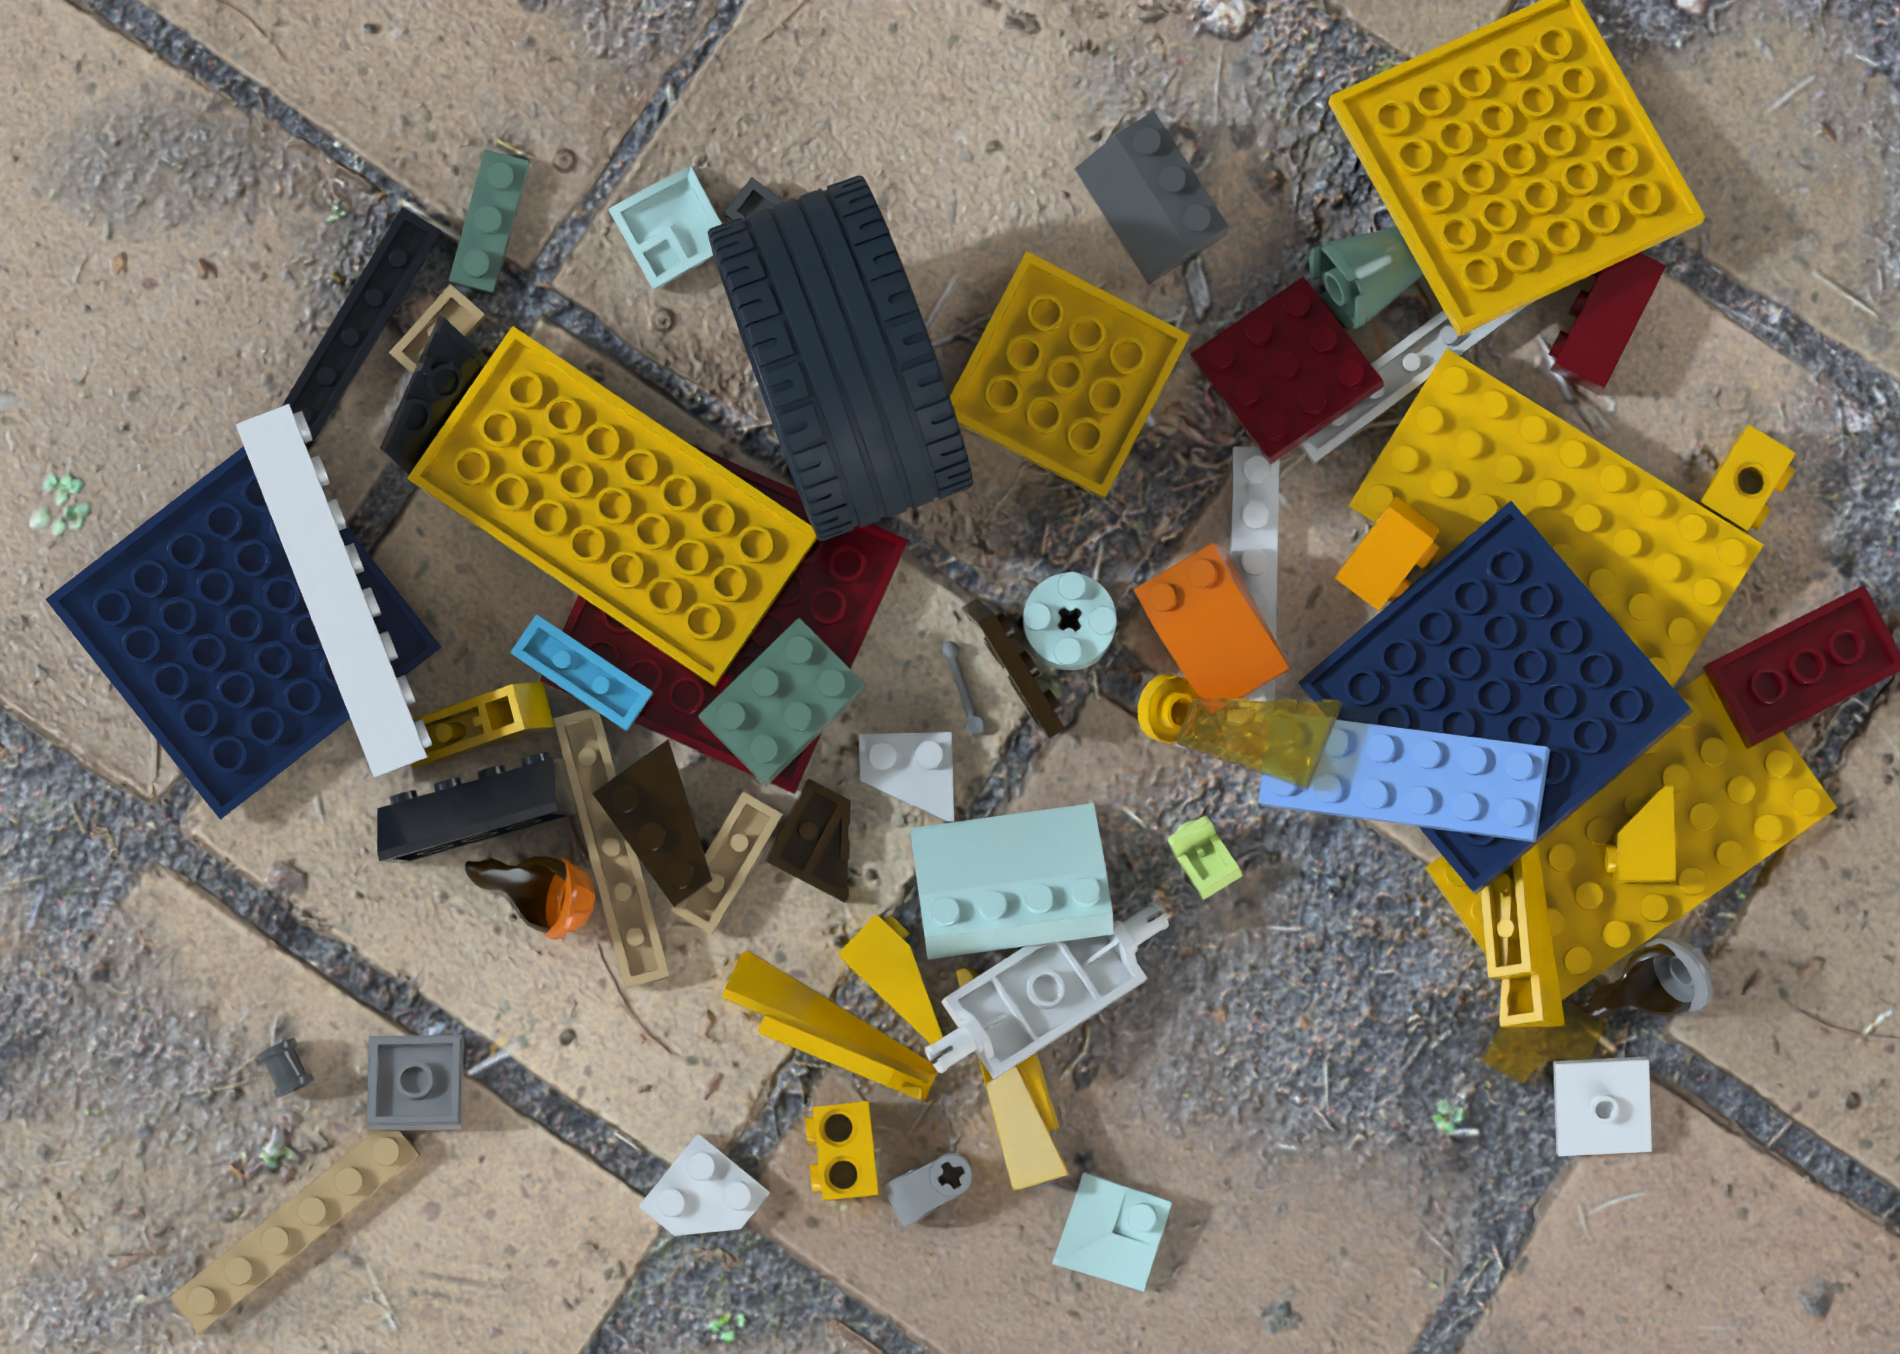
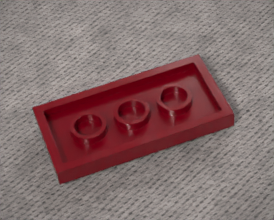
M1863 585L1706 664L1702 668L1746 749H1749L1900 672V650Z

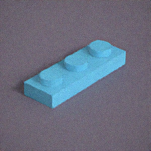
M537 614L510 652L511 655L627 732L653 695L651 690Z

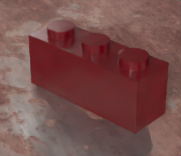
M1637 253L1592 274L1596 279L1589 293L1581 289L1569 311V314L1576 318L1569 333L1560 330L1548 355L1555 358L1550 371L1599 395L1606 387L1666 265L1642 253Z

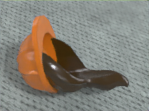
M534 856L516 866L507 865L493 858L481 861H467L465 863L466 874L475 885L487 890H501L509 896L517 914L526 925L542 932L547 938L554 940L562 939L567 932L579 929L586 923L591 912L594 910L596 897L592 881L584 870L571 864L569 859Z

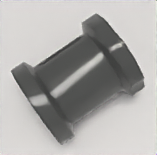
M295 1038L276 1044L257 1055L259 1062H265L277 1087L274 1090L276 1098L292 1093L315 1080L311 1073H306L296 1053L295 1047L297 1042Z

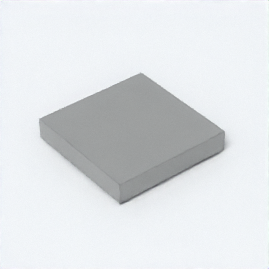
M463 1035L369 1036L368 1131L462 1129Z

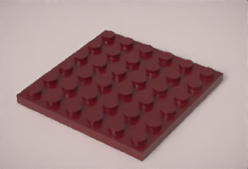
M690 444L811 525L797 490ZM874 524L861 528L855 526L853 531L825 541H820L817 538L716 687L579 595L562 632L653 692V695L634 721V724L754 776L700 721L698 715L798 618L851 670L907 547L908 539ZM543 675L541 676L540 681L544 684L571 695ZM823 732L770 784L795 795Z

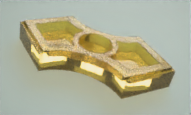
M1564 1001L1562 1007L1565 1023L1563 1026L1503 1028L1499 1025L1481 1063L1524 1084L1536 1068L1549 1061L1558 1059H1589L1608 1023L1600 1018L1591 1017L1585 1014L1581 1008Z

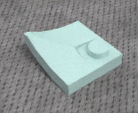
M692 166L641 190L608 209L653 290L659 289L714 257L707 232L710 228L723 223Z
M1084 1172L1052 1264L1144 1292L1173 1201Z

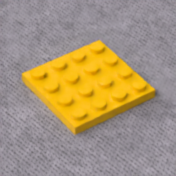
M1026 251L950 395L958 424L1105 500L1186 346L1190 334Z

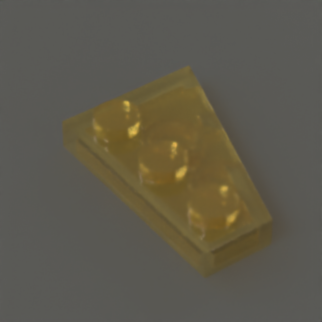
M1193 698L1176 742L1188 749L1308 790L1342 703L1339 700L1322 699V702H1303L1297 699L1250 701L1249 699Z

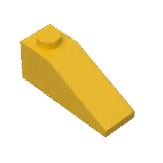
M543 682L511 684L412 719L413 722L423 719L432 746L424 748L427 758L414 762L411 765L412 768L421 767L516 740L554 727Z
M875 914L837 955L932 1045L943 1038L911 947L904 941L910 933L891 915L883 921Z

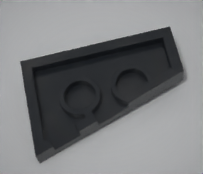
M439 315L380 446V449L409 475L489 361L476 346L441 315Z

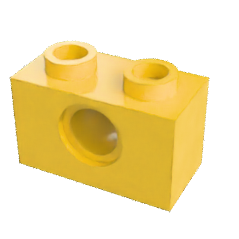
M1748 424L1736 438L1697 503L1744 533H1747L1750 528L1758 531L1772 509L1765 504L1774 489L1782 492L1796 470L1789 465L1796 453ZM1749 472L1757 477L1760 486L1757 494H1747L1740 489L1738 485L1739 473Z

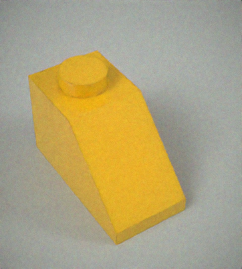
M1674 785L1663 786L1657 789L1612 836V844H1606L1605 869L1606 872H1613V883H1650L1676 880Z

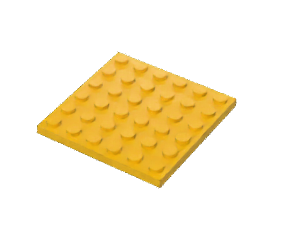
M1540 0L1337 92L1329 98V106L1458 337L1702 224L1705 219L1703 211L1581 0Z

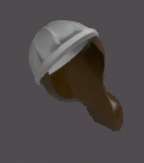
M1679 937L1669 939L1658 938L1649 942L1645 948L1635 952L1629 958L1621 979L1598 987L1591 998L1581 1005V1010L1591 1017L1602 1019L1616 1014L1624 1006H1633L1649 1014L1660 1016L1699 1011L1708 1005L1712 998L1710 961L1705 957L1701 948L1686 939Z

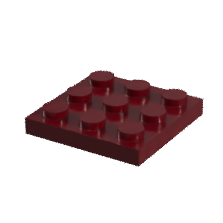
M1304 276L1190 353L1193 363L1270 465L1384 387L1383 379Z

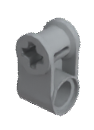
M950 1152L937 1157L921 1167L916 1166L884 1183L881 1187L902 1227H905L940 1208V1205L965 1192L973 1180V1168L965 1156ZM950 1162L953 1167L960 1165L963 1167L964 1173L959 1177L961 1185L954 1187L950 1181L941 1182L939 1176L945 1171L944 1163Z

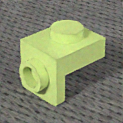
M1208 816L1184 823L1176 830L1175 834L1168 838V843L1177 862L1203 900L1243 876L1239 866L1216 834Z

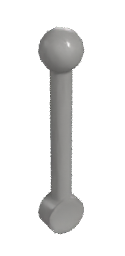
M946 642L941 647V654L949 661L968 718L966 729L970 734H979L984 728V721L976 715L957 659L959 647L954 642Z

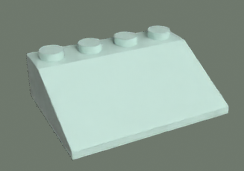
M1094 803L910 828L928 959L1114 934L1112 904Z

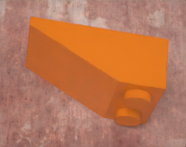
M1212 542L1133 589L1157 634L1210 715H1214L1291 670L1227 549Z

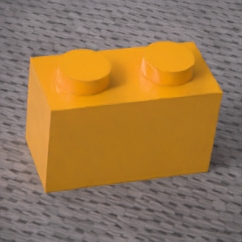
M1395 496L1341 566L1335 579L1376 610L1380 611L1388 600L1393 602L1409 588L1412 582L1405 577L1415 564L1423 569L1437 552L1439 546L1433 543L1440 529Z

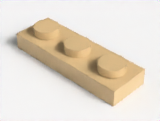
M743 791L705 854L713 881L676 908L673 907L672 912L706 933L713 935L784 815Z

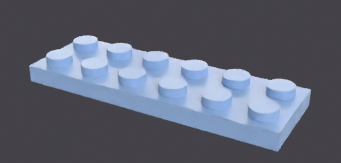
M1272 712L1258 804L1267 807L1536 842L1550 749L1545 746Z

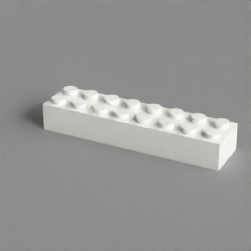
M287 404L237 423V430L373 777L376 778L427 758L424 748L432 746V742L423 719L415 722L412 720L407 705L415 702L406 676L403 675L396 678L390 661L398 659V655L389 632L386 631L379 634L373 618L381 615L380 609L371 587L362 590L356 574L364 572L354 543L344 546L339 531L347 528L337 500L327 502L322 487L330 484L320 456L310 458L305 443L313 441L302 411L293 414L290 405Z

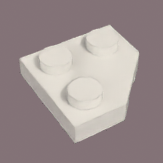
M698 1133L640 1203L639 1207L674 1236L737 1230L743 1228L771 1192Z

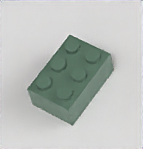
M798 618L698 717L766 787L866 689L865 684Z

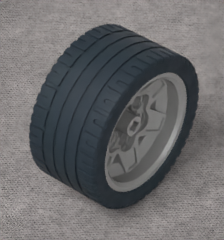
M857 175L827 186V190L823 191L820 188L801 195L800 199L792 198L774 205L772 209L765 208L748 214L746 219L742 220L740 217L708 230L712 253L743 344L795 486L818 540L825 541L853 531L855 526L861 528L880 521L882 517L889 518L906 512L907 508L912 507L914 509L933 502L935 497L941 499L972 487L973 477L967 451L935 351L894 241L874 195L863 176Z

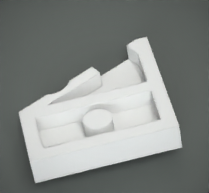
M952 732L859 734L861 783L880 792L887 793L908 805L928 812L945 822H954Z

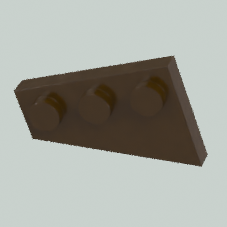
M977 598L962 607L969 621H973L986 636L983 638L984 644L1001 668L1007 670L1009 674L1007 678L1039 729L1049 739L1064 730L1065 728L1058 718L1060 714L1064 713L1062 706L1050 689L1042 692L1034 677L1041 673L1026 650L1019 654L1010 639L1017 634L1004 613L1001 611L995 615Z
M669 739L592 793L674 908L713 881Z

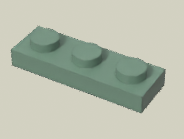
M484 150L450 273V284L495 296L531 165L528 160Z

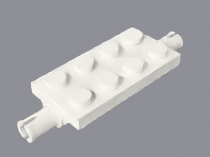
M1151 902L1147 907L1127 920L1113 922L1114 934L1025 946L945 997L941 1003L958 1028L934 1044L925 1047L926 1055L930 1061L947 1052L937 1060L938 1062L933 1064L934 1068L938 1072L943 1073L947 1068L974 1052L995 1080L1143 984L1148 978L1138 965L1135 953L1139 944L1161 930L1168 928L1169 923L1165 914L1149 923L1147 922L1155 917L1161 908L1156 903Z

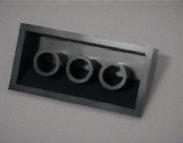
M548 752L538 753L522 758L523 767L506 771L504 765L493 766L478 771V780L462 784L460 777L433 784L435 792L419 797L416 790L390 796L391 805L377 808V854L379 861L407 863L578 814L565 760L559 758L550 759Z

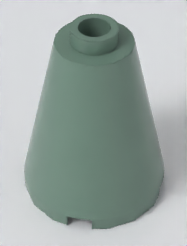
M1397 226L1321 243L1319 246L1311 249L1309 256L1312 279L1315 281L1321 278L1326 292L1319 296L1345 329L1352 327L1357 329L1364 326L1424 275Z

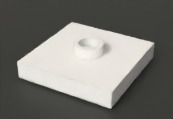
M1647 1056L1553 1061L1556 1153L1558 1156L1652 1152L1650 1074Z

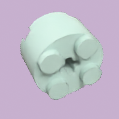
M1076 572L1054 575L1041 582L1027 599L1022 621L1025 642L1031 653L1048 667L1060 670L1087 668L1096 663L1108 650L1116 629V610L1109 593L1096 580ZM1063 612L1068 616L1074 613L1079 616L1077 622L1079 630L1075 632L1070 627L1064 631L1059 629L1061 624L1060 614Z

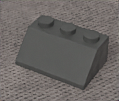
M1155 111L1115 134L1075 168V172L1148 285L1226 237L1228 224Z

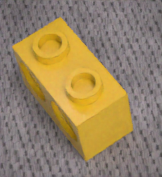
M869 1101L812 1107L813 1117H805L807 1145H816L818 1163L810 1164L812 1192H821L822 1201L879 1195ZM836 1114L847 1116L852 1123L850 1137L842 1142L832 1141L825 1131L826 1122ZM840 1161L852 1163L857 1170L856 1182L847 1189L836 1187L830 1178L832 1167Z

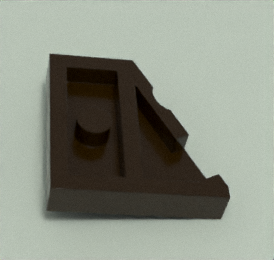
M807 779L765 862L846 903L849 897V888H847L848 859H850L848 830L851 800L811 779Z

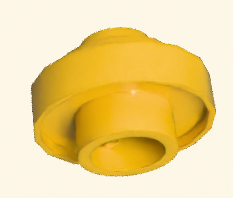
M1172 674L1158 675L1149 681L1142 691L1138 703V721L1141 730L1148 738L1168 744L1179 742L1185 738L1194 727L1199 713V698L1188 680Z

